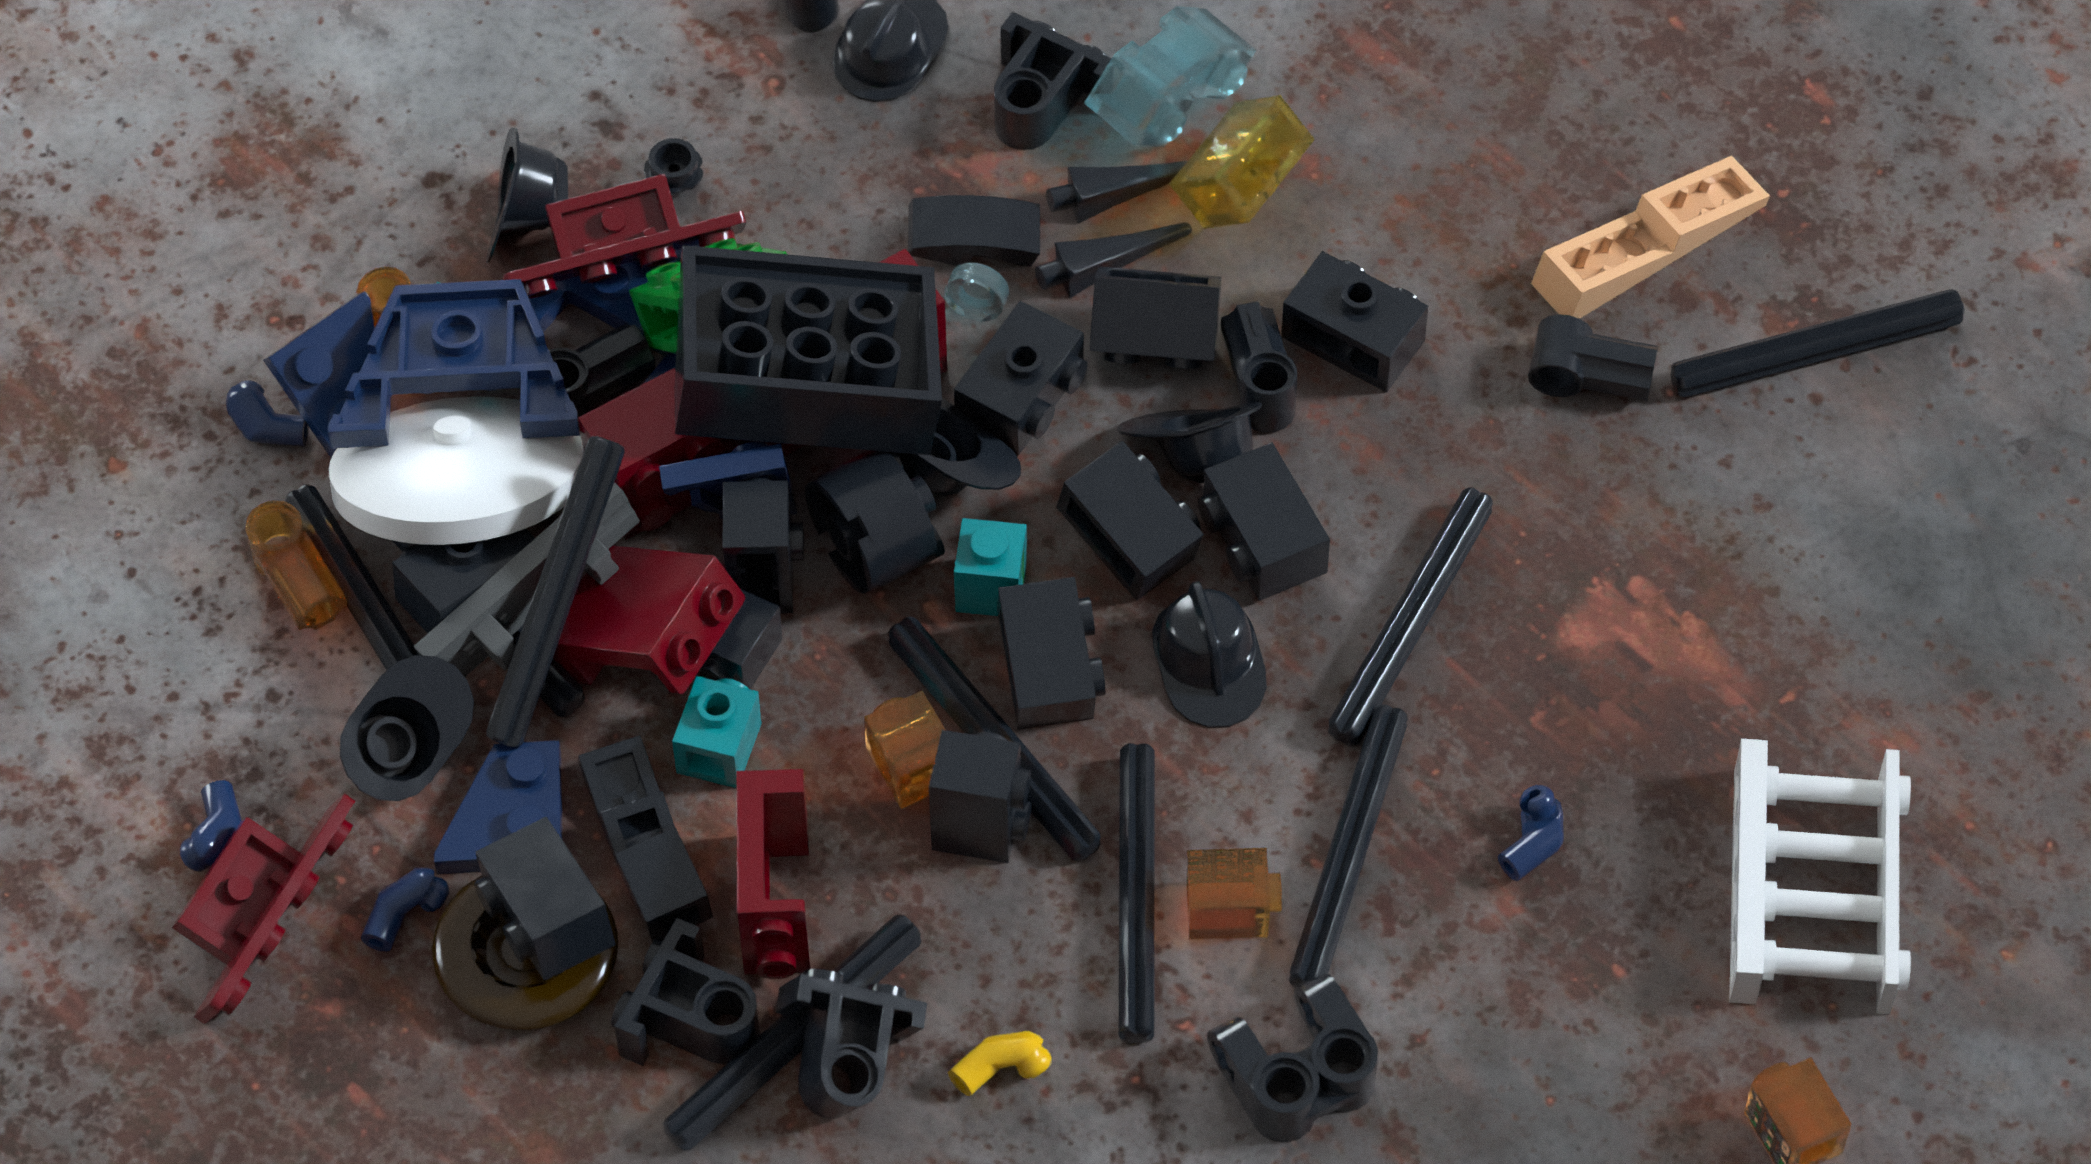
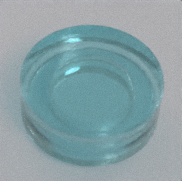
M965 263L955 267L944 289L945 300L956 313L965 318L980 322L991 321L999 317L1009 296V287L1005 279L994 269L979 263Z

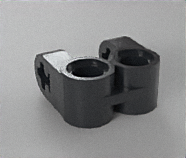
M1327 973L1296 987L1294 990L1300 1014L1315 1038L1312 1046L1298 1053L1279 1052L1268 1056L1249 1025L1238 1016L1207 1032L1211 1053L1223 1076L1250 1117L1254 1127L1263 1136L1273 1141L1291 1142L1301 1139L1310 1132L1316 1119L1330 1112L1347 1113L1358 1110L1369 1102L1374 1092L1378 1047L1340 986ZM1336 1062H1348L1358 1070L1349 1074H1339L1331 1070L1329 1065ZM1278 1091H1289L1296 1094L1300 1099L1286 1104L1273 1100L1270 1095Z

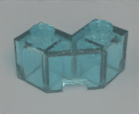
M1176 6L1159 19V27L1162 31L1142 47L1132 40L1114 54L1084 103L1134 146L1165 147L1184 128L1187 121L1185 114L1195 98L1226 99L1228 95L1235 92L1241 86L1247 76L1248 69L1246 66L1255 54L1256 49L1207 9Z

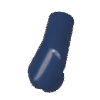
M243 380L231 387L226 397L227 413L247 440L254 443L306 446L309 426L301 415L275 413L263 395L265 390L255 381Z
M219 780L211 782L201 790L207 818L192 831L191 837L184 840L180 846V857L183 863L193 871L202 872L209 866H212L238 825L242 822L233 786L229 781Z
M1534 785L1527 788L1521 794L1519 805L1522 810V837L1498 855V862L1501 868L1514 881H1519L1555 854L1564 842L1561 802L1555 799L1553 791L1547 786Z
M415 868L382 889L360 937L361 941L375 950L390 951L406 913L416 905L421 906L427 912H434L442 907L449 894V885L446 880L434 876L435 871L433 869Z

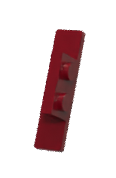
M661 174L547 204L545 212L559 259L503 274V280L521 279L529 300L557 291L555 282L579 276L581 284L595 283L617 275L615 266L639 260L641 268H651L669 263L677 259L675 250L682 249L683 245L694 246L699 244V247H705L724 239L734 238L736 240L735 234L742 233L747 222L744 212L738 211L680 227L666 175Z
M344 793L326 810L300 852L249 817H246L238 825L172 926V929L226 964L193 1017L206 1024L220 1011L229 1016L242 1001L252 982L243 977L255 957L264 962L280 942L286 929L279 925L278 921L289 904L298 909L316 886L320 876L311 870L321 854L324 852L332 857L350 833L353 824L345 819L355 803V800Z

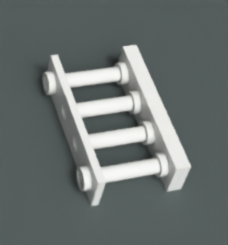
M1741 739L1734 770L1729 1002L1756 1004L1762 980L1773 981L1774 974L1877 982L1876 1013L1890 1014L1897 990H1908L1911 968L1910 951L1899 950V815L1908 814L1911 795L1910 776L1899 775V750L1886 749L1878 780L1779 773L1778 766H1767L1768 740ZM1777 799L1877 806V838L1778 830V824L1766 823L1767 805L1775 806ZM1776 857L1877 864V896L1778 889L1777 882L1765 881L1766 863H1775ZM1775 915L1876 922L1877 955L1776 947L1775 940H1764L1765 921H1774Z

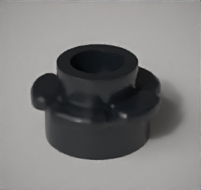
M679 138L664 139L654 145L649 153V160L644 165L645 178L665 174L671 195H678L686 190H692L698 186L703 178V170L700 168L703 163L702 157L693 145L686 140ZM673 169H679V172H669V171H670V170H673Z

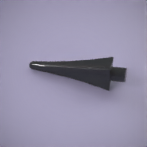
M1203 159L1137 166L1067 167L1068 184L1047 189V204L1052 213L1073 208L1077 223L1079 224L1146 192L1200 174L1207 169V164Z
M1182 222L1125 235L1055 242L1056 260L1036 266L1035 275L1037 282L1043 290L1063 284L1070 299L1094 284L1098 267L1123 268L1161 247L1188 236L1192 232L1191 225Z

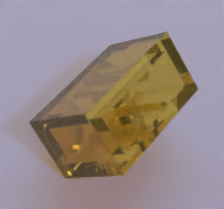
M1281 95L1235 102L1169 185L1204 229L1249 223L1315 139Z

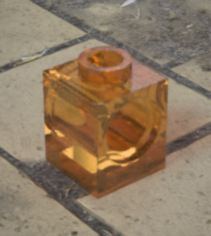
M920 691L906 698L896 697L889 699L876 707L871 714L864 716L866 749L901 809L929 797V783L942 730H945L924 692Z

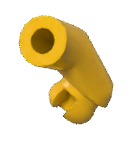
M1031 1031L988 1036L948 1071V1076L960 1092L970 1097L1002 1068L1015 1065L1021 1077L1035 1078L1051 1065L1052 1057L1050 1052L1041 1045L1044 1039Z

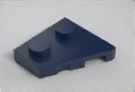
M365 291L351 298L263 360L330 458H332L337 448L331 449L328 424L333 414L339 415L347 399L345 389L352 374L360 372L369 353L367 343L375 329L371 300Z
M748 442L735 447L732 453L659 466L662 488L665 494L672 496L688 490L690 491L692 506L705 512L717 513L721 519H723V482H741L754 477H762L771 481L788 480L790 514H798L794 490L781 443L768 445L764 442Z
M559 740L523 742L520 747H510L503 744L493 745L434 852V864L437 874L481 872L475 851L544 817L548 818L563 840L561 750Z

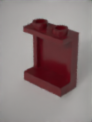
M613 545L608 550L611 553L612 560L618 565L619 570L602 585L597 583L587 573L582 578L553 659L579 684L591 685L604 665L650 670L658 676L670 693L684 694L743 605L745 595L714 555Z
M803 769L736 771L737 917L744 975L758 974L767 979H784L792 976L794 973H804L805 970L810 969L805 901L802 899L770 900V857L809 856V828Z

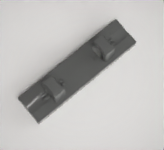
M615 483L584 571L600 585L605 583L619 570L618 565L612 560L608 549L640 522L623 490ZM561 516L414 645L418 654L422 656H437L455 665L464 677L488 656L506 671L509 668L516 648L512 635L524 625Z

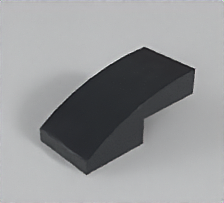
M943 195L913 198L908 205V252L911 256L960 267H966L973 255L1032 267L1040 255V204L1016 199L978 195Z
M640 735L578 755L580 769L618 869L619 866L615 854L625 850L627 843L633 838L648 831L658 830L663 833L675 828L663 791L660 792Z

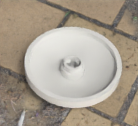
M458 397L424 402L390 412L388 446L336 449L329 465L332 499L339 514L350 524L366 533L388 540L413 544L445 545L492 539L533 526L560 511L566 505L584 454L581 436L522 438L520 400L498 397Z

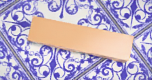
M1729 156L1642 194L1634 212L1545 250L1531 284L1558 314L1570 315L1580 319L1766 206L1770 195L1733 156Z

